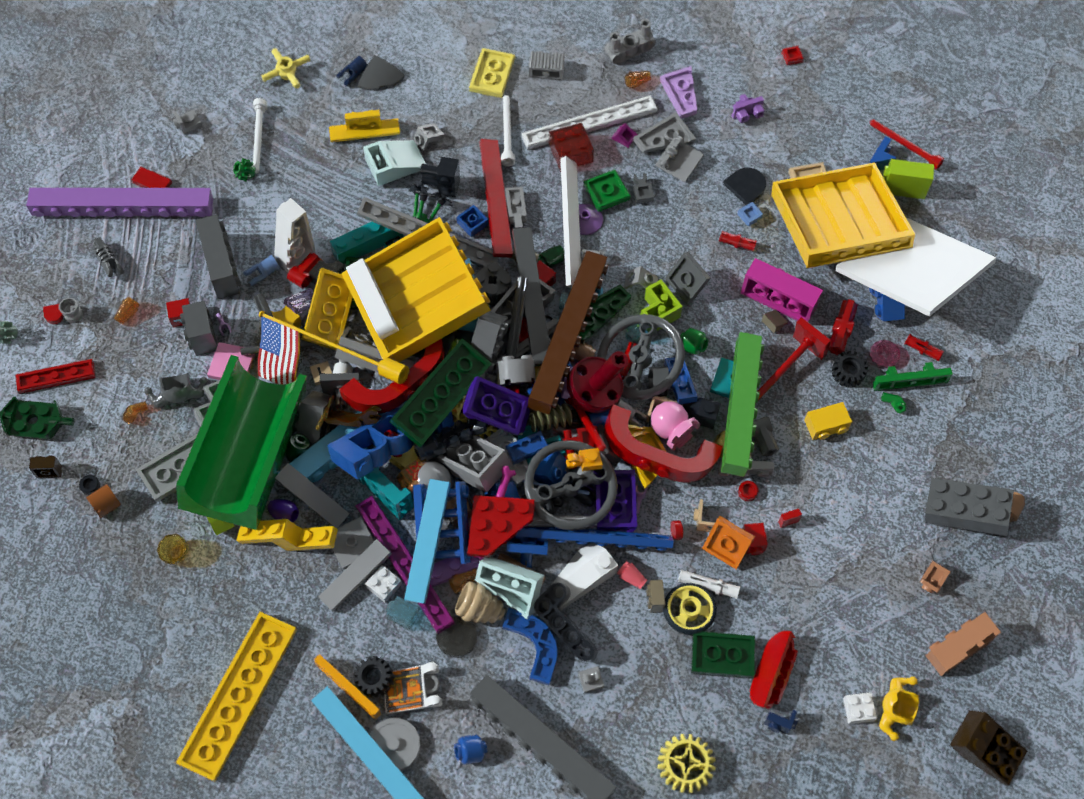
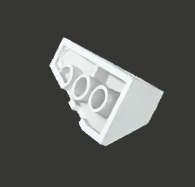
M591 542L577 551L552 583H562L570 589V597L560 607L561 609H564L617 574L618 564L604 547L596 545V542ZM562 587L556 589L555 594L557 598L562 597L564 594ZM544 601L542 606L548 611L549 603Z

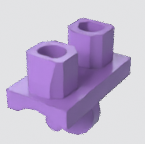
M745 94L740 95V101L735 102L736 104L733 105L732 118H737L740 123H744L749 120V114L752 113L755 118L763 117V97L760 96L753 99L752 97L747 98Z

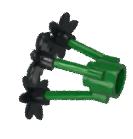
M412 183L406 186L409 192H413L415 195L413 217L430 223L440 207H443V205L453 207L452 201L446 199V196H442L438 192L428 193L429 187H424L423 184L417 186ZM427 197L437 198L438 205L429 219H427L428 215L422 213L424 203L427 201ZM419 200H421L420 206H419V211H418V202H419Z

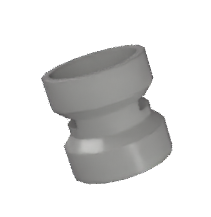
M65 298L60 302L59 310L67 322L75 323L82 318L83 312L74 298Z

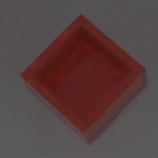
M582 122L549 131V147L560 172L561 158L565 156L576 162L577 167L593 162L594 148Z

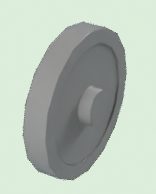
M389 718L378 723L370 732L371 738L401 772L411 767L417 760L421 750L420 737L415 727L408 721L400 718Z

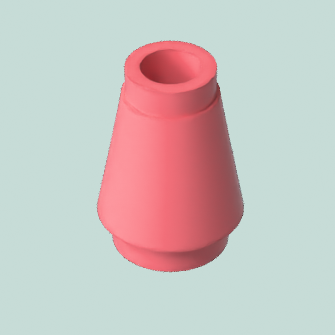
M626 561L617 572L620 579L639 589L647 582V579L632 562L630 564Z

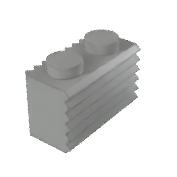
M532 51L529 77L563 80L565 54Z

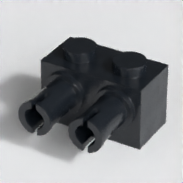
M441 156L438 166L421 164L420 175H422L421 183L423 185L437 187L438 193L446 197H456L460 183L459 159Z

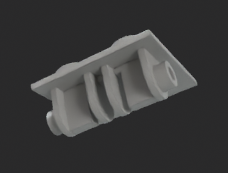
M679 136L678 138H673L655 166L685 183L704 154L683 143L684 139Z

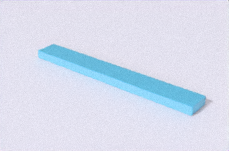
M328 686L311 700L394 799H424Z

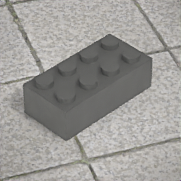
M217 214L195 220L210 279L218 300L240 294L238 287L241 286V282L237 274V267L233 259V252L223 220L219 221Z
M931 478L925 523L1008 536L1014 490Z

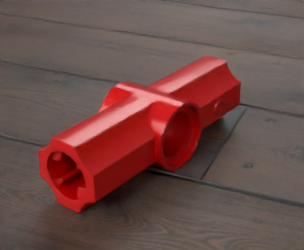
M853 300L842 301L838 316H836L831 331L833 333L828 349L833 354L838 355L844 352L848 337L851 335L855 323L853 320L858 304Z

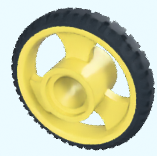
M683 583L675 586L667 594L663 612L666 621L675 631L685 635H693L709 629L715 620L717 607L714 597L706 588L695 583ZM689 591L702 595L708 604L701 606L698 598L689 596ZM674 597H678L681 600L679 616L673 617L671 613V602ZM692 606L695 611L688 612L685 607ZM699 615L707 619L697 627H686V621L692 622Z

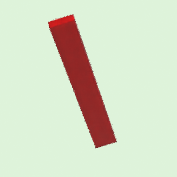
M481 139L480 150L493 257L511 258L513 252L498 140Z

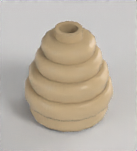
M469 581L463 587L458 597L455 613L466 622L473 621L474 623H479L481 621L482 623H495L503 618L505 609L503 608V602L498 600L497 596L487 590L483 584Z

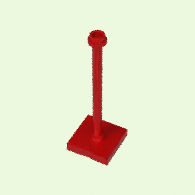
M801 317L796 322V329L793 334V338L801 343V345L757 391L759 392L758 401L807 349L823 360L827 355L831 340Z

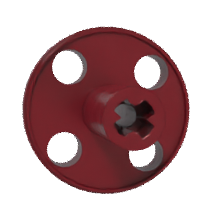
M616 351L607 360L600 357H588L579 361L570 370L567 377V390L576 409L590 413H603L610 410L613 404L615 405L619 401L623 392V379L620 372L628 364V357L625 353Z

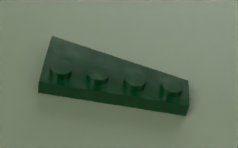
M621 284L599 295L596 303L591 304L593 310L590 318L586 317L585 321L588 322L584 333H580L583 345L631 301V295Z

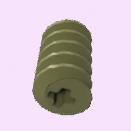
M566 403L561 404V406L557 404L556 409L552 408L550 415L532 409L529 415L531 430L536 432V426H538L539 430L543 431L544 425L547 430H551V424H553L554 429H558L559 423L562 428H565L566 422L571 427L572 413L570 407Z

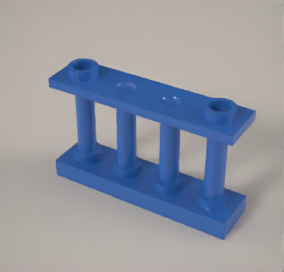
M465 481L455 482L456 488L449 489L448 497L456 496L457 508L445 509L444 517H458L459 529L441 530L439 537H459L460 549L437 550L435 559L460 557L461 564L471 562L473 556H468L467 554L469 543L467 497L469 496V489ZM424 484L413 485L416 541L428 489L425 488Z

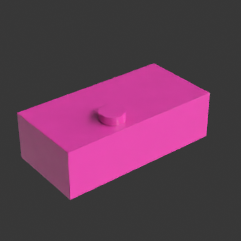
M757 258L754 259L745 274L741 294L774 310L776 309L778 312L797 321L802 317L808 323L817 308L823 292L822 289Z

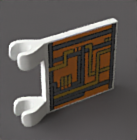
M430 662L421 666L394 670L392 672L395 675V678H392L394 683L389 685L391 688L389 691H384L386 714L442 706V698L438 695L426 697L424 675L437 674L439 666L435 662Z

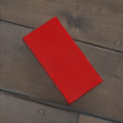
M141 166L131 179L133 184L142 188H169L172 184L171 179Z

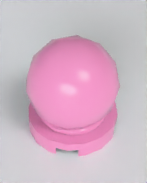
M665 401L657 405L650 418L651 427L654 432L661 438L668 439L667 445L673 451L676 449L675 446L681 448L693 437L691 432L694 428L699 429L700 423L694 417L688 419V413L684 407L676 402Z

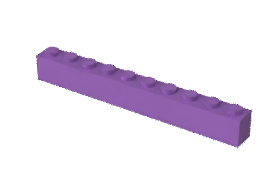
M29 188L26 206L31 215L36 217L212 216L214 198L210 188Z

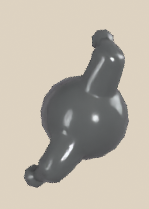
M189 373L159 378L161 393L155 396L150 387H146L144 393L148 395L155 408H161L170 402L181 403L187 399L203 397V387L208 383V379L201 377L199 386L195 388L191 385Z

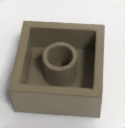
M650 580L646 589V596L648 597L647 607L650 609V613L663 612L665 607L663 580Z

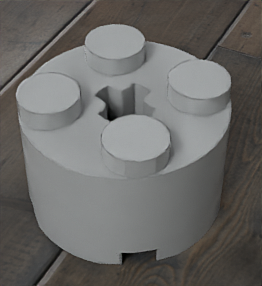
M524 355L517 359H514V356H504L502 359H498L496 362L497 384L502 385V387L523 386L524 382H528V385L534 384L536 378L532 355Z

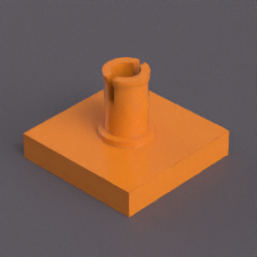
M719 516L702 549L737 569L755 536Z

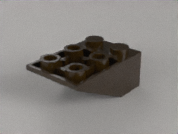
M970 710L949 745L965 760L1006 786L1010 785L1028 751L987 712Z

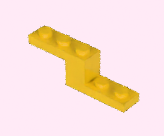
M288 519L260 521L257 530L240 526L236 541L241 544L273 542L286 551L334 548L338 529L334 526L301 528Z

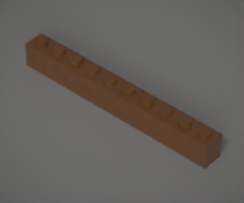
M586 250L530 393L527 408L550 415L552 408L556 409L559 400L556 396L558 392L562 393L565 384L563 378L568 377L571 368L568 366L569 362L573 363L576 351L574 349L580 346L582 339L580 333L585 332L588 323L585 321L586 317L590 318L593 307H591V304L596 303L598 297L596 291L597 289L601 290L604 281L602 275L606 276L609 268V265L606 264L607 256Z

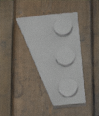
M675 112L636 135L633 141L642 153L666 149L673 138H678L679 136L684 139L683 143L685 144L695 142L696 138Z

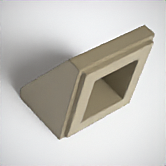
M776 309L765 313L762 317V322L773 333L788 324V321Z

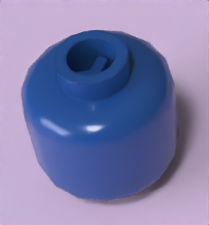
M477 734L460 737L454 745L455 757L464 765L481 762L484 754L487 753V744Z

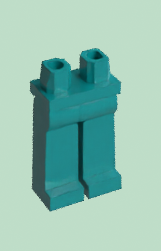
M379 467L374 468V471L359 479L362 485L366 483L367 488L398 520L414 508L411 492L406 487L400 491L380 471Z

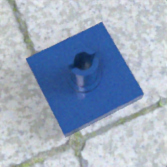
M514 536L507 542L506 551L521 553L520 563L525 565V561H527V567L531 569L533 554L547 555L548 539L547 541H538L535 538L527 537L526 540H520Z

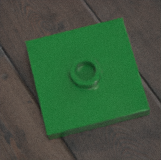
M615 169L583 181V186L598 212L631 199V195Z

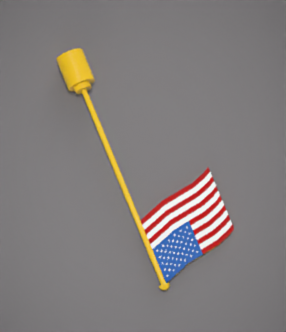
M264 311L259 312V317L261 318V341L258 354V376L275 384H289L296 380L300 354V333L378 366L377 370L380 376L398 384H403L408 377L409 367L388 357L377 362L269 316Z

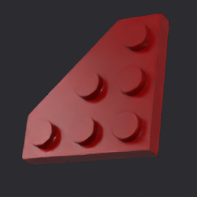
M474 495L468 556L489 558L495 553V550L503 544L505 545L525 526L531 524L534 518L535 499Z

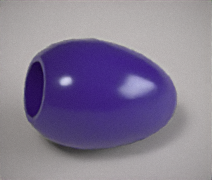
M274 499L267 505L269 514L275 520L288 519L291 522H295L298 518V507L290 500Z

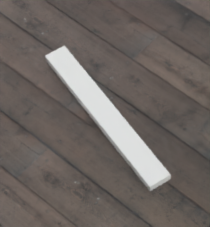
M650 95L522 133V139L527 150L655 113L657 112V106Z
M565 156L561 158L566 286L572 289L581 266L577 163Z

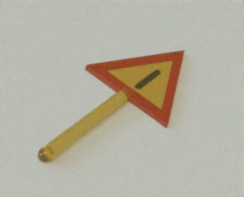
M335 394L330 397L328 407L325 408L315 428L316 430L320 429L325 417H328L335 400Z

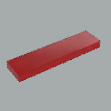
M92 359L15 374L17 392L19 394L96 378L94 361Z

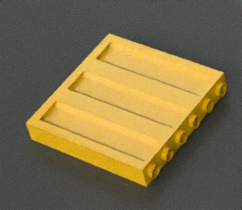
M875 162L773 182L772 197L807 268L913 248L915 233Z
M440 217L365 259L399 329L394 334L383 340L379 338L347 270L342 273L382 359L388 357L401 362L491 311L488 306L490 302L485 292L481 293L480 291L482 288L480 281L477 277L474 279L472 276L475 273L470 263L467 265L465 263V260H467L466 255L462 249L458 250L457 248L460 245L455 235L452 237L450 235L452 232L448 222L443 223Z

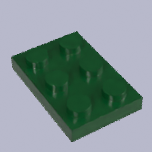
M697 632V634H693L691 674L754 678L755 636L715 632Z

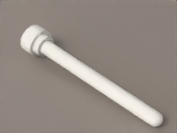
M505 95L503 97L504 152L501 155V164L508 167L515 164V155L511 151L510 97Z
M256 98L253 101V109L256 112L253 152L255 174L259 173L263 113L267 110V101L263 98Z

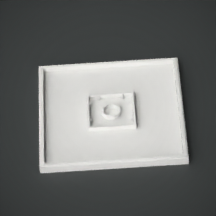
M906 218L915 233L913 248L842 261L836 266L837 272L930 317L996 262V257Z

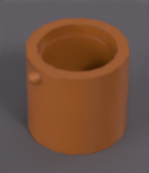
M107 484L86 497L100 518L121 506V503Z

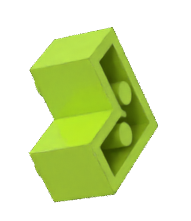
M662 279L646 287L644 299L649 306L642 309L641 314L658 316L669 323L681 317L683 306Z

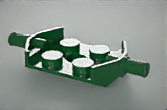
M13 397L0 411L3 431L8 436L50 439L56 435L62 425L74 426L75 419L63 417L56 400L53 401L54 403L18 400L16 397ZM31 418H38V421L36 423L29 424V420Z

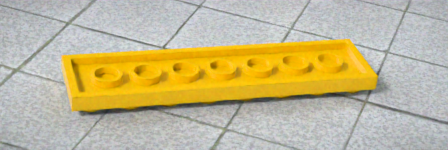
M258 613L177 759V765L216 782L297 631L296 627L265 613Z

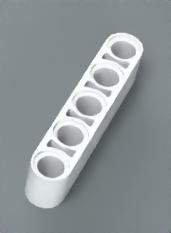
M362 258L347 266V272L379 338L383 340L399 331L365 260Z

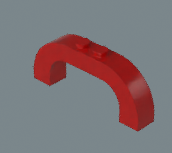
M442 339L424 348V356L409 369L408 377L403 384L392 382L383 389L371 390L365 388L353 378L339 389L342 399L349 406L360 412L366 411L372 406H379L382 410L377 412L380 414L399 407L414 394L444 359Z
M613 404L607 416L605 435L609 446L615 454L625 462L642 470L655 473L660 477L677 482H694L705 477L720 457L723 446L705 439L699 447L696 457H678L635 439L628 428L631 411Z

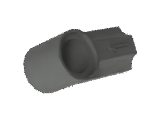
M766 416L753 420L756 430L752 437L756 439L762 456L768 457L778 452L779 447L773 436V427L769 417Z

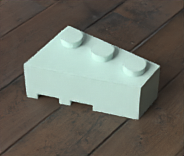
M490 556L489 558L485 557L479 562L475 581L483 584L487 590L495 596L501 597L507 602L508 606L514 607L522 613L524 618L528 619L535 613L534 603L539 598L544 575Z

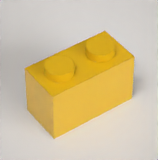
M844 402L809 411L804 419L812 440L818 438L823 440L836 433L838 435L844 434L852 423Z

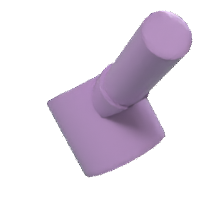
M217 313L216 316L220 323L219 331L221 335L224 336L222 332L224 328H228L231 333L230 325L224 322L220 313Z
M637 485L636 509L637 514H639L640 504L646 496L647 488L644 489V492H639Z

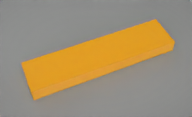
M320 654L314 659L316 666L374 720L379 718L381 715L380 709Z

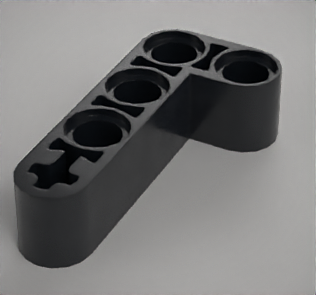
M554 583L535 601V612L578 659L585 662L595 660L598 654L596 646L560 608L570 597L569 587L562 583ZM562 587L564 594L562 597L557 598L555 594L556 589ZM544 601L549 603V609L546 612L541 610V604ZM558 616L563 618L561 627H556L555 619ZM572 631H575L577 634V640L574 643H571L568 638ZM581 644L584 648H590V656H584L585 651L577 646Z

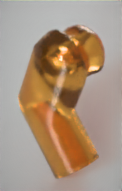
M146 401L129 405L123 414L124 422L132 423L140 412L147 411Z

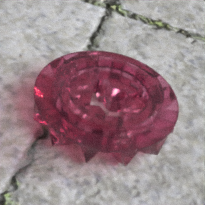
M879 340L872 345L869 356L872 357V362L878 364V367L884 366L888 368L889 366H895L899 361L900 350L891 341ZM883 349L886 354H889L887 356V359L884 358V355H880L882 354Z

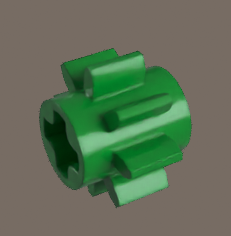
M242 158L241 162L237 161L233 166V173L236 174L235 177L247 182V178L252 179L256 172L255 166H253L254 163L245 158Z

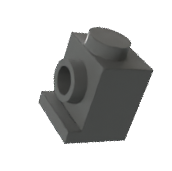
M649 367L648 389L658 385L668 376V368ZM668 389L657 396L667 397Z

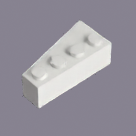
M291 198L283 202L276 211L274 259L287 273L293 266H299L309 253L316 252L306 211Z

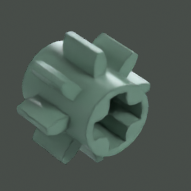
M0 321V343L11 344V340L17 338V327L12 322Z

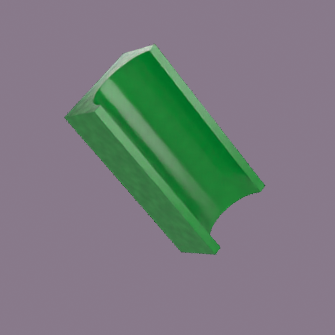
M230 356L177 481L178 509L257 530L275 483V477L278 475L287 446L295 430L296 422L299 419L297 409L299 403L306 396L307 375L299 374L297 380L289 384H272L252 376L242 367L239 357Z

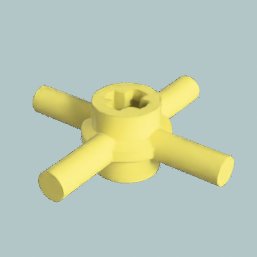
M274 48L271 52L277 60L276 69L261 75L263 81L265 82L280 76L284 80H290L295 89L299 88L301 84L295 77L296 67L310 62L309 56L306 55L292 61L289 57H282L279 50Z

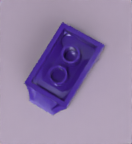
M477 376L468 389L463 405V414L469 419H477L518 435L525 431L530 414V410L527 408L529 398Z
M614 470L618 485L616 499L610 512L597 523V529L634 532L637 529L635 470ZM595 472L596 477H603L601 473ZM607 481L600 485H595L596 512L599 511L606 501L608 495Z

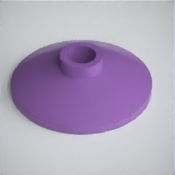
M579 204L580 235H590L597 232L603 223L602 213L598 212L593 205Z

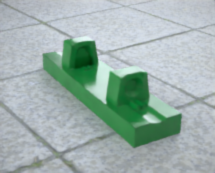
M933 362L925 363L923 371L899 374L896 367L892 366L888 367L886 375L876 376L872 385L874 391L942 384L948 383L953 373L951 368L935 369Z

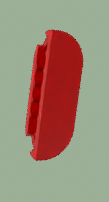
M781 631L775 634L766 644L750 687L751 701L761 708L770 709L774 704L778 705L783 697L798 650L794 648L793 639L796 637L792 631Z

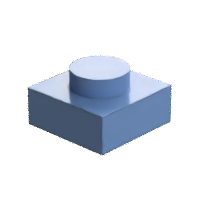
M753 202L739 209L737 213L747 226L763 218V213Z

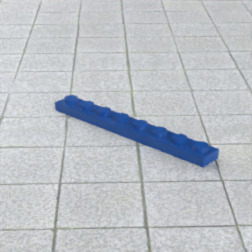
M524 527L515 536L516 539L526 540L527 537H531L538 541L556 539V542L566 543L568 540H571L578 544L596 542V545L607 546L610 543L615 544L617 547L635 545L636 548L647 549V546L655 547L657 550L673 548L674 542L671 535L595 529L566 530L557 527Z

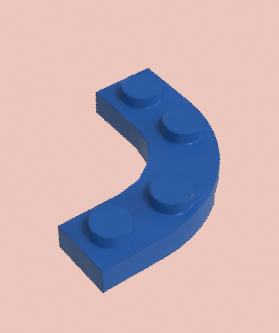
M508 608L502 629L521 634L531 640L536 649V658L529 680L549 686L557 662V644L549 627L539 618L532 615L526 619L518 610Z

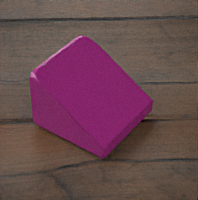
M625 123L617 129L611 138L628 148L632 144L634 137L638 134Z

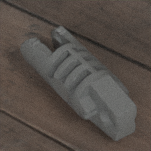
M101 237L95 238L93 240V252L107 276H113V268L118 275L124 274V270L111 248L104 243Z

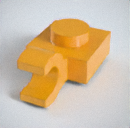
M598 448L579 450L578 455L576 453L567 454V468L581 466L582 471L602 469L603 463Z

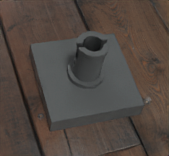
M684 252L665 279L688 305L695 300L711 277L689 252Z
M359 373L320 374L322 392L335 396L336 409H341V405L342 409L347 408V403L342 399L339 389L353 378L361 384Z

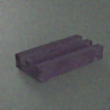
M309 288L285 298L283 304L296 314L310 309L311 301L309 300L313 297V290Z

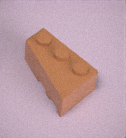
M984 612L974 620L970 619L965 622L957 632L953 630L945 636L946 640L943 642L937 641L932 644L926 657L937 672L943 676L989 645L1001 631Z

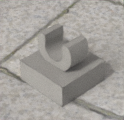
M598 666L578 672L584 694L604 688Z

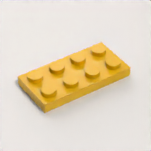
M324 268L320 269L304 331L337 345L344 332L353 298L342 274ZM304 334L302 335V340L337 351V348Z

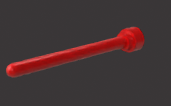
M876 120L870 121L872 127L929 161V164H934L936 171L943 164L945 158L942 156L931 155Z
M571 398L565 399L567 404L573 405ZM573 405L598 449L604 451L606 445L586 412L576 409Z

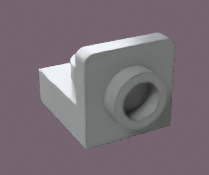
M194 110L181 116L176 111L173 112L175 117L173 123L176 129H181L183 134L203 126Z
M432 123L418 126L413 140L423 151L426 150L428 143L442 140L444 134Z

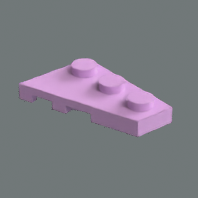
M690 66L660 76V82L679 117L683 119L697 114L692 67Z

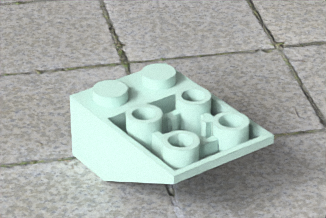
M414 140L378 141L363 147L365 160L378 186L419 172L421 164H426Z

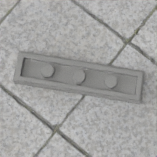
M289 463L275 477V480L331 526L338 528L350 514Z
M376 539L318 596L319 599L334 612L391 553Z

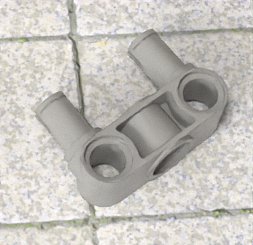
M642 19L639 30L626 34L621 38L618 32L610 34V43L606 45L605 51L612 63H621L655 46L656 41L653 38L650 20Z

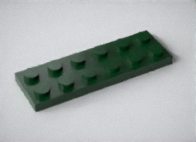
M462 338L389 422L416 445L421 447L465 396L474 378L477 376L481 377L492 363Z

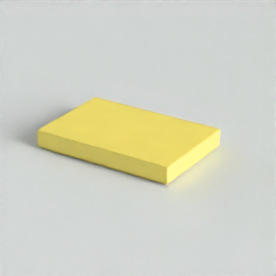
M482 48L469 91L502 98L515 55Z

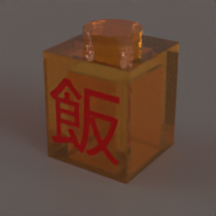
M419 458L400 471L396 477L401 488L404 489L406 487L411 491L413 485L419 483L418 472L424 465Z

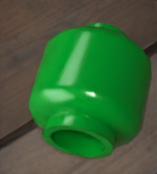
M689 328L681 333L680 337L686 352L694 355L705 352L709 340L704 332Z

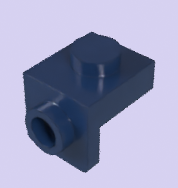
M792 710L789 719L769 711L764 725H767V728L773 732L788 734L791 729L795 730L799 720L796 717L797 710Z

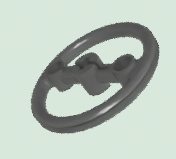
M647 314L627 317L615 324L604 336L597 357L606 359L607 351L613 339L624 329L640 324L639 331L641 336L638 345L633 346L629 352V357L633 363L630 374L624 378L621 397L631 400L653 398L670 388L680 375L685 359L683 341L674 326L661 317ZM661 327L671 336L676 349L675 363L669 375L661 383L653 388L640 391L642 388L640 379L643 369L650 366L652 362V356L649 353L652 339L657 336V328ZM652 328L650 332L645 333L646 329ZM632 381H636L634 386L629 387Z
M558 441L545 446L532 458L525 474V494L527 499H535L534 512L546 523L560 529L581 530L597 524L610 512L617 495V477L610 461L601 452L602 469L591 470L581 475L575 472H568L564 475L562 482L551 486L541 485L538 488H534L533 485L537 467L550 454L561 450L579 451L594 449L595 447L580 441ZM594 472L601 473L603 477H596ZM604 481L608 482V495L605 503L599 511L588 518L564 520L550 514L542 506L549 503L551 498L562 494L566 497H574L578 494L581 487L589 484L600 485ZM545 492L547 493L548 497L543 498L539 495V493Z

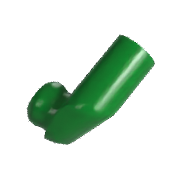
M886 392L882 393V402L890 403L897 413H904L907 406L901 396Z

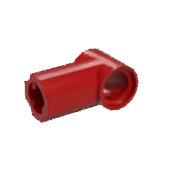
M314 252L309 253L299 266H293L289 270L287 279L298 287L305 289L310 284L313 274L322 266L323 260Z

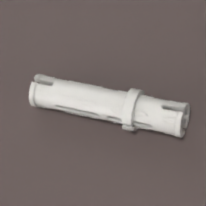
M682 569L678 582L695 583L709 591L715 592L716 595L720 593L737 599L740 586L722 582V579L715 580Z

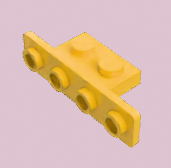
M379 110L345 113L346 124L329 127L331 142L400 134L399 120L397 118L381 120Z

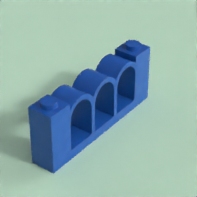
M405 403L383 414L377 423L363 425L328 444L331 461L358 480L374 471V468L385 465L390 460L391 455H400L409 451L413 446V441L389 422ZM452 412L448 414L433 434L435 432L441 433L442 429L446 426H454ZM387 430L396 432L398 436L388 437L384 433ZM371 444L377 447L370 450L364 449Z

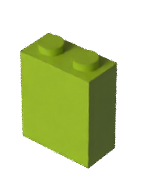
M891 159L889 165L884 168L883 178L894 196L925 199L934 179V164Z

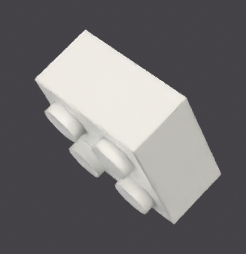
M382 565L365 585L367 589L386 603L402 585V582Z
M872 693L846 695L843 698L848 725L874 722L877 719Z

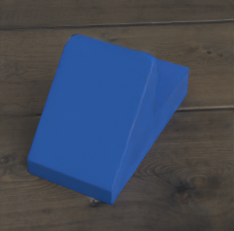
M886 136L869 162H875L879 171L884 170L885 166L889 165L891 159H896L895 156L889 154L892 148L889 146L891 139Z

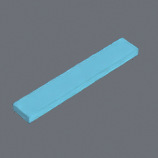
M429 480L404 600L426 603L451 485L450 482Z

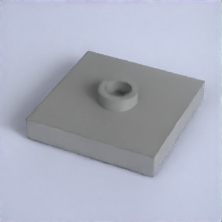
M361 517L337 528L338 532L332 550L343 570L347 569L374 542Z

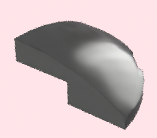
M374 55L361 76L358 88L370 91H379V87H385L386 85L388 88H391L398 84L405 77V74L391 63Z

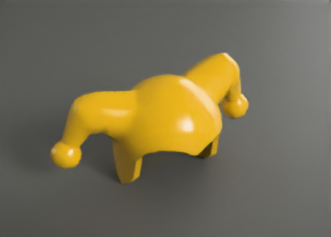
M916 677L893 678L890 682L889 692L883 699L882 706L884 712L879 722V728L889 735L892 741L899 739V734L893 732L891 728L892 724L897 722L912 725L916 718L919 707V695L903 689V686L907 684L916 685L918 683Z

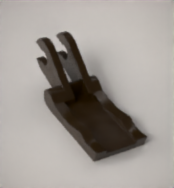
M372 406L358 414L343 410H331V414L325 417L324 420L328 424L360 427L377 423L378 419L382 417L378 415L377 411L382 409L379 406Z

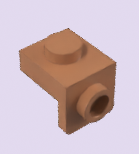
M932 560L920 580L923 584L922 588L930 593H933V591L938 593L951 571Z

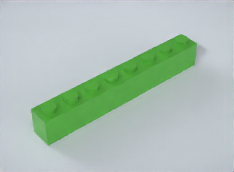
M740 332L735 344L721 472L742 477L745 476L747 470H751L753 461L750 458V453L754 449V442L751 439L756 430L753 420L756 419L758 408H755V403L759 399L757 387H759L761 376L758 375V372L762 368L763 360H760V355L764 351V344H761L762 336Z

